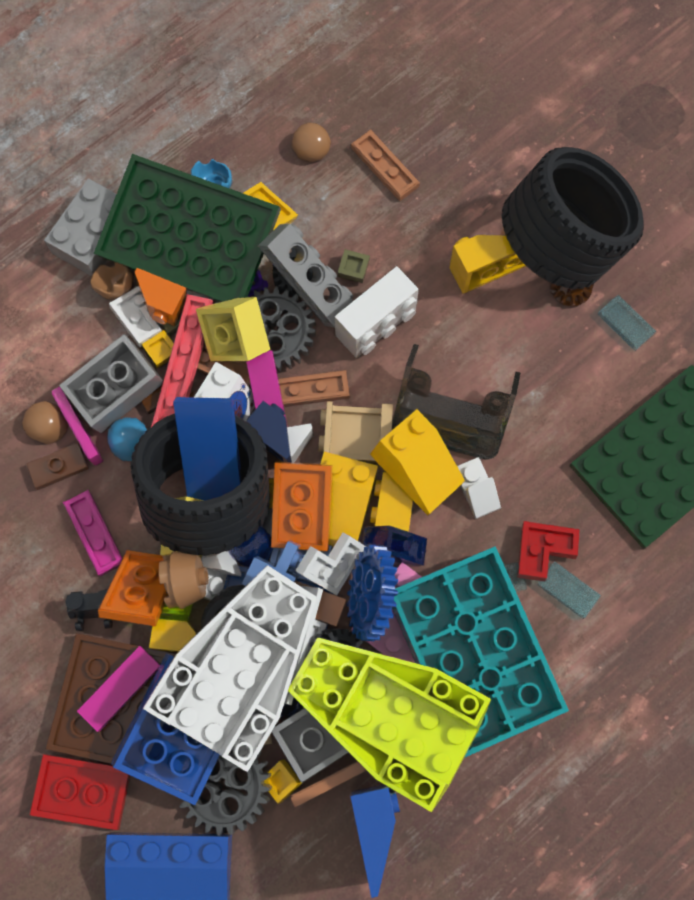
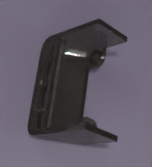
M414 344L405 367L392 428L394 429L418 409L437 429L448 450L476 458L479 457L484 460L494 458L501 446L517 395L521 373L515 371L508 394L499 391L490 392L485 396L483 404L480 406L430 392L432 385L431 377L426 372L414 368L419 345Z

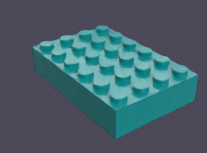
M496 546L395 588L398 591V594L394 596V601L397 605L392 607L415 663L438 669L491 699L479 731L465 757L569 711Z

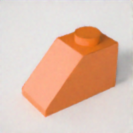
M136 268L137 284L151 318L157 323L163 325L168 323L175 326L184 308L187 297L186 288Z

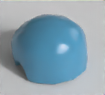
M211 159L207 164L197 161L191 169V175L227 188H230L232 185L231 170L225 164L216 162L214 159Z
M125 417L116 420L108 429L107 434L111 452L122 461H132L131 456L135 451L134 447L139 442L140 437L146 433L147 428L145 424L137 418Z

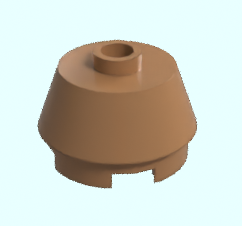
M173 551L171 555L163 556L164 561L159 562L160 584H164L165 590L169 595L164 598L167 607L184 609L204 598L206 595V585L209 583L207 568L203 567L201 558L198 555Z

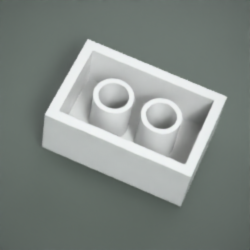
M396 266L335 316L336 337L355 358H358L361 354L367 355L375 348V343L382 337L384 339L388 338L396 330L395 326L402 321H409L415 315L419 289Z

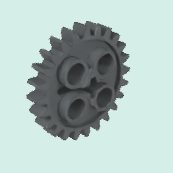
M265 287L264 295L261 296L255 290L254 296L257 297L269 346L275 343L282 345L280 350L273 351L278 372H281L282 365L286 364L289 369H292L291 361L295 360L300 364L301 359L299 355H309L308 349L305 346L313 347L314 345L313 340L309 338L316 336V330L312 329V327L316 326L315 319H309L313 316L312 310H305L307 308L305 301L298 303V294L290 298L287 289L283 294H279L278 287H275L273 294H270L267 287ZM267 309L276 310V313L271 316L263 314ZM283 312H288L287 314H285V315L281 318V315L283 314ZM289 323H296L298 325L294 330L285 329V326Z
M261 751L247 772L248 780L246 783L241 782L237 778L236 772L240 767L221 755L219 756L220 771L214 772L212 770L209 776L211 780H207L205 787L211 793L210 801L204 800L200 795L196 805L187 801L180 804V808L189 807L190 809L186 815L187 819L194 815L197 817L195 827L204 822L206 823V833L216 827L217 835H221L226 827L229 835H232L236 832V825L241 831H244L247 828L246 821L250 824L257 821L254 813L258 815L264 813L265 810L260 803L266 804L270 801V798L263 793L272 789V786L264 783V780L272 775L262 771V768L268 762H258L257 759ZM223 778L225 779V785L229 787L226 790H222L223 784L218 782ZM236 789H244L248 792V795H244ZM228 797H233L237 800L239 805L237 811H232L228 807Z

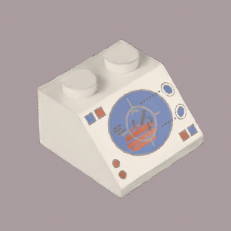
M215 362L194 396L195 398H233L234 413L236 416L243 418L244 421L248 420L255 407L253 393L242 377Z

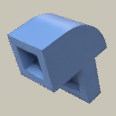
M291 540L288 541L277 565L259 556L254 557L242 584L246 586L267 565L295 583L299 576L290 572L289 569L290 567L293 569L297 567L302 553L298 552L301 545Z

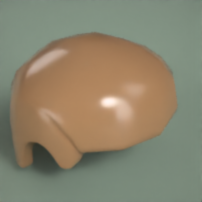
M309 122L301 125L294 132L291 148L299 159L316 162L322 160L328 154L331 145L330 136L321 125Z
M115 262V265L112 267L104 264L100 265L92 275L90 281L92 289L107 300L119 298L129 292L132 287L134 277L131 268Z
M42 401L32 404L24 414L22 426L30 438L48 445L63 437L67 431L68 422L58 406Z

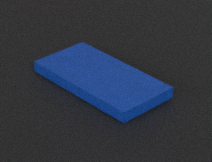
M176 397L173 405L187 497L205 501L220 497L234 490L242 482V472L233 398Z

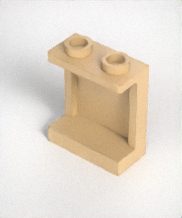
M327 401V409H321L320 424L325 426V436H319V452L325 451L366 463L378 464L370 453L378 442L392 431L393 404H382V408L334 406L333 402Z

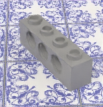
M280 224L258 247L303 301L306 302L324 326L335 328V316L353 302V294L348 288L338 283L336 273L320 261L319 252L313 246L307 245L302 239L303 233L294 224ZM292 247L296 250V258L293 261L289 256ZM309 268L313 271V277L310 281L306 276ZM328 288L330 295L325 301L323 293Z

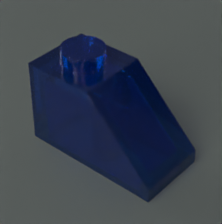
M390 525L365 527L364 546L376 545L387 547V551L392 552L391 557L395 558L396 563L403 562L404 564L424 566L427 538Z

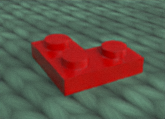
M524 521L521 530L517 578L545 582L548 574L549 555L576 559L578 556L580 529Z

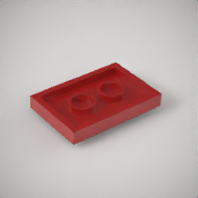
M43 754L30 816L119 830L130 775L113 768L112 765Z

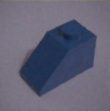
M262 401L248 418L247 422L258 431V435L262 437L266 450L281 462L292 463L287 422L284 416L285 412L274 403L269 405Z

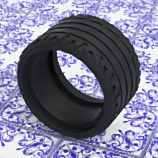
M558 147L546 153L507 197L501 214L507 240L518 258L542 279L557 286L570 289H583L596 283L641 240L644 230V219L640 202L627 180L604 159L589 151L573 147Z
M175 413L153 424L152 427L145 431L146 433L140 437L139 442L135 445L130 467L141 519L148 533L164 547H168L172 551L193 555L208 556L220 554L242 545L244 541H248L253 534H256L258 528L263 525L270 506L266 447L262 437L258 435V431L252 428L251 424L244 421L243 418L235 415L241 472L245 478L234 490L217 498L205 501H185L174 499L160 490L161 485L167 478L183 469Z

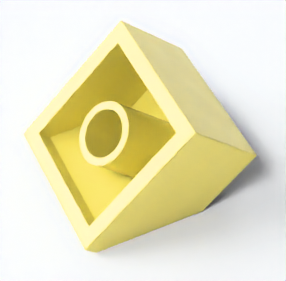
M257 297L235 298L196 309L210 361H249L270 350Z

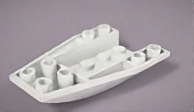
M267 565L175 655L143 709L167 724H171L248 772L280 718L317 597Z

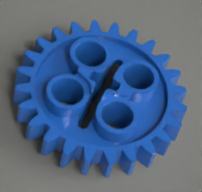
M376 545L364 547L363 552H359V560L355 559L356 568L351 571L353 578L349 580L351 588L347 592V595L350 596L347 602L349 607L347 617H351L349 626L353 627L352 634H356V639H361L362 641L374 642L375 640H380V636L385 635V628L389 629L390 627L388 619H393L394 617L392 607L397 605L394 601V596L398 594V591L395 590V585L398 583V579L395 578L397 567H393L395 558L391 557L392 552L387 551V547Z

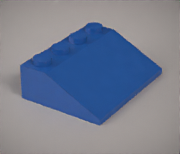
M166 653L111 763L115 769L196 805L220 755L143 709L174 659V656Z
M385 784L351 791L350 795L371 898L378 897L396 822L394 813L400 812L396 792L393 789L389 790V787Z
M113 832L107 834L105 853L106 900H230L232 835Z

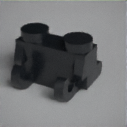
M108 589L101 590L98 593L83 594V591L71 592L70 595H67L65 601L67 613L70 619H76L77 616L78 622H75L77 632L84 631L85 619L99 618L98 609ZM104 620L105 629L112 628L113 620Z

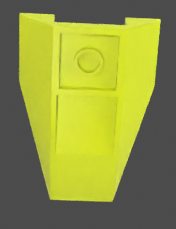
M321 638L316 639L288 689V692L376 780L430 812L434 810L450 786L479 731L491 701L487 696L438 669Z

